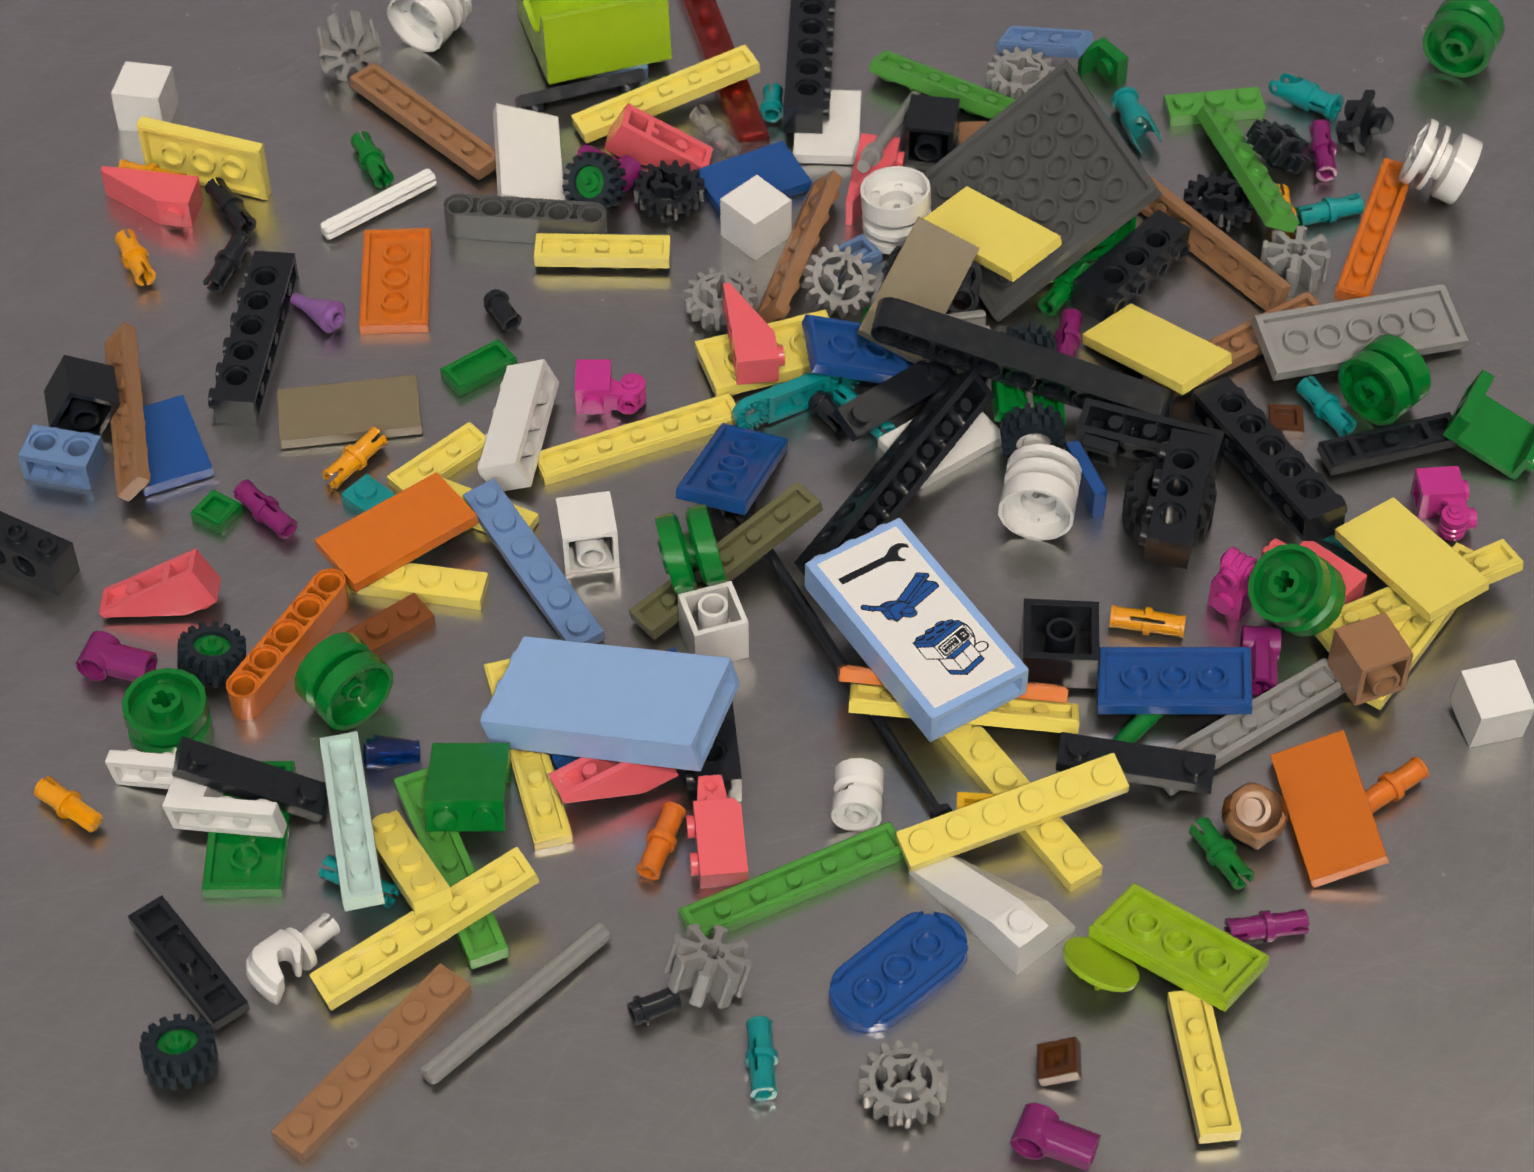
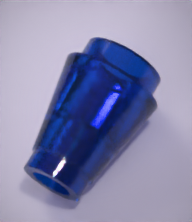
M376 734L373 735V738H364L363 758L365 769H374L375 773L412 765V763H420L419 740Z

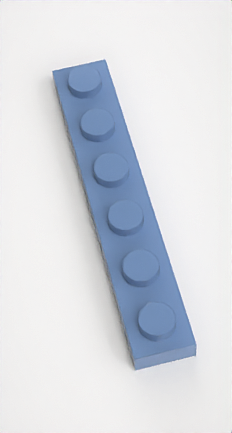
M493 478L463 494L464 502L477 514L478 523L561 640L593 644L603 641L605 639L604 630L497 481Z

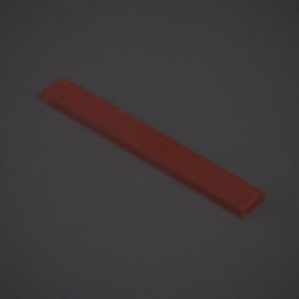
M680 0L704 61L735 48L716 0ZM747 78L716 90L738 150L769 145L770 135L761 112H759V107Z

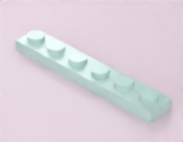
M358 732L319 738L344 910L350 911L385 904Z

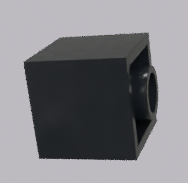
M911 94L904 127L903 152H905V164L932 167L956 148L960 99Z
M68 355L62 357L44 389L49 427H57L64 430L88 432L101 436L120 404L114 366Z

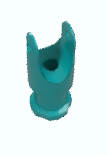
M1283 73L1279 81L1272 80L1268 84V89L1274 96L1302 110H1313L1320 113L1330 122L1337 118L1344 103L1342 94H1331L1322 90L1319 84L1289 73Z
M1122 87L1114 92L1110 103L1114 110L1119 111L1121 115L1120 121L1133 146L1141 154L1142 152L1136 143L1138 136L1152 131L1156 134L1160 143L1162 139L1147 108L1140 105L1137 90L1134 87Z

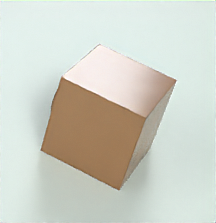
M1385 612L1336 628L1327 665L1353 705L1356 706L1404 690L1412 663L1413 652Z

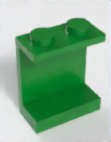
M1482 369L1466 388L1442 435L1515 481L1525 470L1530 473L1534 469V425L1486 395L1494 376Z
M432 743L424 797L426 831H505L504 799L506 783H511L512 775L510 743Z

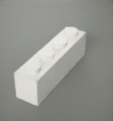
M545 359L507 366L504 379L500 384L499 396L493 409V417L485 437V445L481 459L478 461L477 470L485 482L494 478L503 491L531 487L559 386V381Z

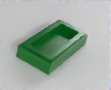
M496 339L440 368L441 378L459 397H462L504 375L507 366L518 364L517 358L499 339Z

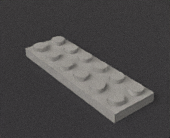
M1445 284L1254 315L1251 322L1273 381L1340 370V367L1347 360L1361 351L1379 335L1391 334L1400 337L1411 344L1420 355L1465 348L1469 341Z

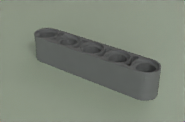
M453 194L444 201L446 231L453 238L535 244L536 233L608 234L606 208L596 202L475 194Z

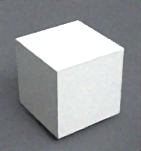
M124 62L111 92L118 130L138 132L136 123L141 116L171 123L179 104L172 66Z
M758 175L752 177L720 198L721 236L756 261L789 238L792 231V200Z
M610 491L556 498L558 534L565 575L620 568L618 532Z
M732 581L678 594L679 631L689 654L731 658L732 662L749 658V622Z
M1515 660L1462 670L1449 698L1469 748L1523 737L1534 714V702Z

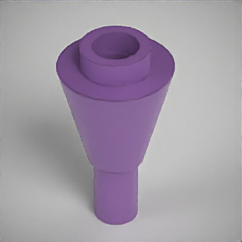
M294 293L290 297V304L303 310L326 333L335 332L344 323L346 311L341 301L308 298L299 293Z

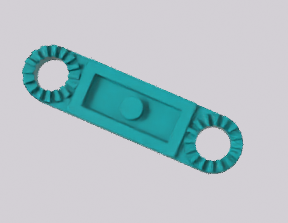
M811 372L805 373L800 377L743 398L733 408L732 419L739 428L753 430L754 427L758 428L760 424L765 422L770 424L809 409V399L819 390L830 392L832 395L834 392L838 395H844L838 390L840 386L846 384L854 389V384H858L859 381Z

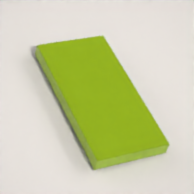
M1135 883L1089 926L1088 937L1224 1012L1227 1011L1269 964V955Z

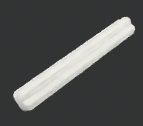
M424 169L320 223V231L327 240H332L435 187L437 184L436 176L430 169Z

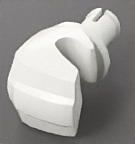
M322 913L318 919L301 932L291 927H287L284 930L280 929L254 947L246 959V976L249 982L262 996L276 1006L281 1003L285 991L284 976L278 963L288 961L292 965L295 976L301 977L302 970L309 971L317 965L315 951L340 933L339 925L334 918L327 923V920L330 918L328 913Z

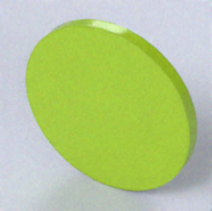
M1090 937L1070 938L1062 949V956L1068 967L1078 975L1079 979L1094 985L1095 991L1104 989L1112 992H1128L1135 988L1139 980V972L1130 959Z

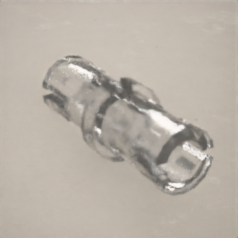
M699 105L703 114L695 107L690 113V120L703 132V138L709 144L713 143L725 159L732 158L728 150L734 157L737 156L742 146L728 132L724 121L716 119L705 105Z

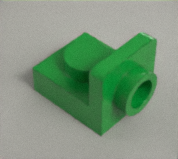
M1102 37L1093 42L1078 59L1077 72L1084 76L1097 70L1101 76L1107 78L1117 87L1127 80L1128 57L1105 37Z

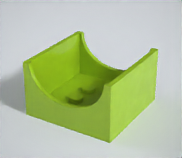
M516 0L519 18L548 84L672 59L668 0Z

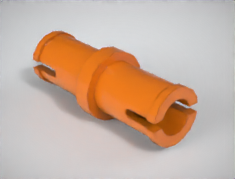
M1412 757L1392 773H1383L1378 777L1376 784L1365 790L1372 813L1390 801H1399L1404 797L1406 790L1429 776L1428 769L1420 758Z
M665 802L655 827L647 833L645 838L647 845L636 867V872L645 879L658 880L668 854L676 848V835L687 813L685 808L678 803Z

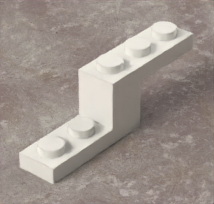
M134 749L126 751L109 750L105 764L116 785L168 789L162 807L173 829L283 838L287 823L277 802H271L266 799H258L256 801L235 799L223 796L224 792L172 776L176 755L174 753H146Z

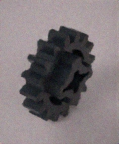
M1256 119L1246 134V137H1248L1247 143L1254 145L1252 149L1261 155L1267 165L1274 169L1280 167L1287 172L1291 169L1295 174L1299 172L1304 174L1316 158L1313 155L1315 151L1307 147L1309 143L1296 133L1295 128L1286 123L1285 125H1279L1274 121L1271 124L1267 119L1262 121Z
M661 160L658 167L650 163L648 164V172L640 170L638 172L639 178L633 181L634 202L638 203V209L640 211L648 209V217L650 218L655 214H659L661 221H664L667 216H672L674 221L678 220V214L689 217L691 216L690 209L699 210L700 202L705 200L704 178H700V171L698 169L690 171L689 163L680 167L678 166V160H674L671 165H667L664 160Z
M1210 171L1207 178L1202 174H1198L1197 181L1190 180L1188 188L1184 190L1183 201L1217 228L1223 227L1226 232L1230 231L1231 225L1238 229L1242 228L1243 221L1250 222L1252 214L1255 213V208L1235 177H1228L1227 171H1223L1221 176H1216L1214 171Z

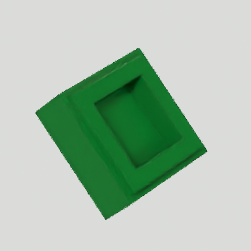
M212 489L190 514L192 521L221 535L243 510L241 503Z

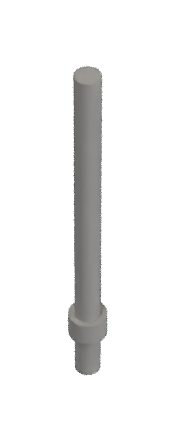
M912 91L874 142L866 145L861 152V159L857 163L858 171L866 173L872 166L880 162L884 155V149L906 121L911 94L921 95L918 91Z

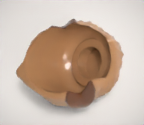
M1248 782L1224 798L1222 822L1226 824L1229 832L1235 839L1255 850H1259L1269 841L1279 837L1285 824L1288 823L1285 799L1275 791H1271L1256 782Z

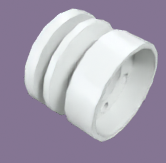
M391 0L387 8L388 20L396 34L409 46L422 52H434L451 37L453 31L457 30L469 18L472 11V0Z
M1429 118L1421 130L1415 134L1406 150L1399 174V181L1409 184L1416 175L1413 188L1421 190L1431 179L1433 182L1430 196L1452 205L1462 193L1475 169L1483 142L1460 133L1450 144L1448 141L1451 127L1444 125L1437 133L1439 121Z
M904 166L884 167L869 174L864 178L860 186L863 234L884 254H890L896 246H902L905 243L918 216L924 218L931 213L929 179L922 172L914 168Z
M1032 444L1015 450L1007 461L1004 486L1002 487L998 515L1003 525L1011 532L1026 539L1042 541L1056 539L1066 534L1073 526L1082 469L1078 460L1068 451L1054 445Z

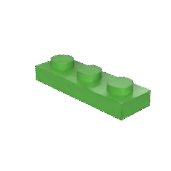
M1259 87L1164 95L1163 107L1169 126L1201 124L1196 116L1202 105L1213 109L1222 107L1233 115L1234 121L1265 118L1266 112Z

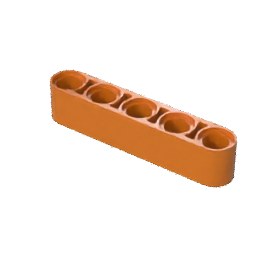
M327 568L315 574L230 675L226 682V690L231 712L236 718L252 720L260 716L297 672L299 665L306 655L326 637L349 608V596L346 577L340 570Z

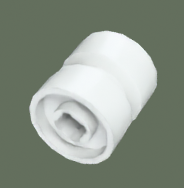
M850 758L836 766L834 770V795L832 797L831 818L838 827L853 832H864L880 824L882 820V794L884 792L885 774L883 768L878 763L863 758Z

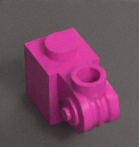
M576 359V414H611V410H619L623 414L630 415L636 413L639 408L645 405L647 400L646 382L641 375L628 373L622 377L620 382L612 378L611 359Z
M1459 466L1416 468L1410 493L1417 518H1440L1437 533L1447 541H1458L1465 536L1466 530L1476 529V509L1474 507L1468 508L1469 485L1467 480H1462Z
M1233 546L1223 553L1220 558L1219 572L1211 580L1207 604L1214 607L1218 612L1240 621L1252 607L1248 596V583L1257 559L1247 556L1245 552L1241 553L1238 548Z

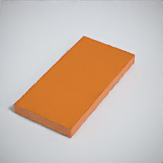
M431 228L364 230L359 314L360 335L429 332Z
M436 472L314 539L315 547L334 569H338L344 574L349 586L355 592H358L477 525L478 516Z
M1344 730L1270 755L1313 888L1390 863Z

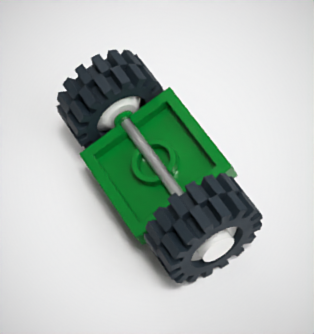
M1029 322V327H1024L1023 323H1017L1018 329L1009 326L1006 327V333L1000 332L1057 351L1056 338H1054L1051 330L1046 332V327L1043 325L1036 329L1035 323ZM991 380L992 393L995 395L993 398L994 421L1000 422L1001 448L1004 456L1008 455L1009 459L1015 450L1032 444L1054 445L1064 450L1066 446V417L1063 403Z

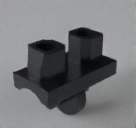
M1365 90L1361 100H1347L1344 107L1346 120L1338 121L1336 126L1338 142L1354 143L1356 153L1366 152L1373 134H1385L1392 129L1394 124V117L1386 107H1375L1373 103L1376 95L1375 90Z

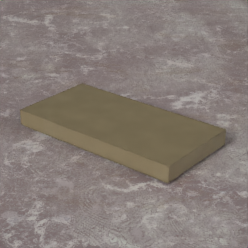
M918 216L857 334L914 364L922 360L923 357L882 344L872 338L870 333L878 301L885 297H893L946 314L980 248Z
M417 375L276 389L281 449L358 441L371 427H376L381 431L373 439H379L383 434L386 438L423 434Z

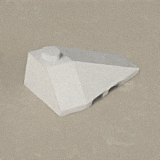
M956 856L912 872L908 871L920 885L1016 975L1075 931V925L1047 900Z

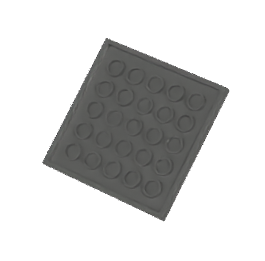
M1067 60L924 173L930 182L931 212L968 186L1061 236L1062 245L1014 282L979 264L983 277L979 296L991 315L998 322L1162 195L1159 188Z

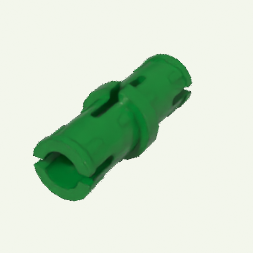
M362 131L365 141L357 132L352 136L350 142L359 156L360 166L364 171H368L377 188H383L379 179H382L385 187H388L392 184L394 175L385 163L383 151L375 146L368 132Z
M1079 259L1063 275L1057 276L1052 281V284H1054L1052 288L1038 301L1040 311L1046 315L1053 308L1049 312V316H1055L1067 300H1072L1074 280L1088 269L1090 265L1086 261H1083L1081 264V259Z
M1208 817L1198 819L1196 822L1204 832L1202 830L1199 831L1192 824L1189 834L1207 853V861L1213 867H1218L1234 889L1238 890L1246 887L1247 884L1240 876H1244L1251 882L1254 878V872L1236 853L1237 847L1230 839H1224Z

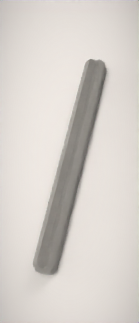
M602 922L593 924L423 1064L420 1072L425 1080L431 1085L440 1082L611 939V933Z

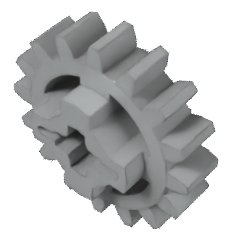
M1015 47L1013 53L1004 49L1002 50V57L994 54L992 62H988L986 85H990V90L1016 100L1056 67L1052 66L1051 58L1043 60V52L1032 54V48L1020 51L1019 47Z
M834 244L830 252L825 247H822L817 255L812 254L807 262L808 265L802 271V275L806 278L803 280L801 287L810 289L805 298L806 300L815 299L817 301L814 307L816 311L823 306L826 308L829 317L834 311H837L839 318L844 319L848 311L855 316L859 312L860 307L864 309L870 302L869 298L872 297L876 288L871 286L876 280V275L867 273L872 264H862L860 260L863 254L861 252L853 256L851 255L850 246H847L844 252H841L838 245Z
M723 267L721 272H716L713 268H709L708 275L698 272L697 281L689 279L688 289H684L686 313H691V320L693 322L702 320L703 328L713 324L715 331H719L721 325H726L723 310V283H731L755 310V308H758L757 285L751 284V277L749 275L741 278L740 270L737 269L733 273H728L727 267Z
M897 1040L895 1049L890 1050L883 1043L880 1045V1056L872 1052L867 1054V1065L860 1066L858 1094L863 1095L862 1105L864 1108L874 1106L873 1118L875 1120L886 1115L888 1116V1126L893 1127L898 1119L903 1120L905 1128H910L911 1119L917 1118L924 1125L927 1123V1112L936 1116L940 1113V1103H946L949 1074L944 1073L943 1059L933 1061L934 1050L932 1048L922 1053L918 1051L919 1044L917 1041H914L910 1048H904L902 1040ZM925 1075H927L928 1079L930 1080V1089L927 1088V1081L923 1079ZM877 1078L880 1080V1086L883 1088L881 1093L876 1085Z

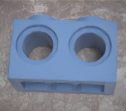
M33 424L18 454L24 479L92 491L107 460L100 435Z

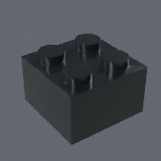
M1024 598L1021 622V661L1029 669L1027 682L1057 684L1067 688L1096 689L1100 662L1099 602Z

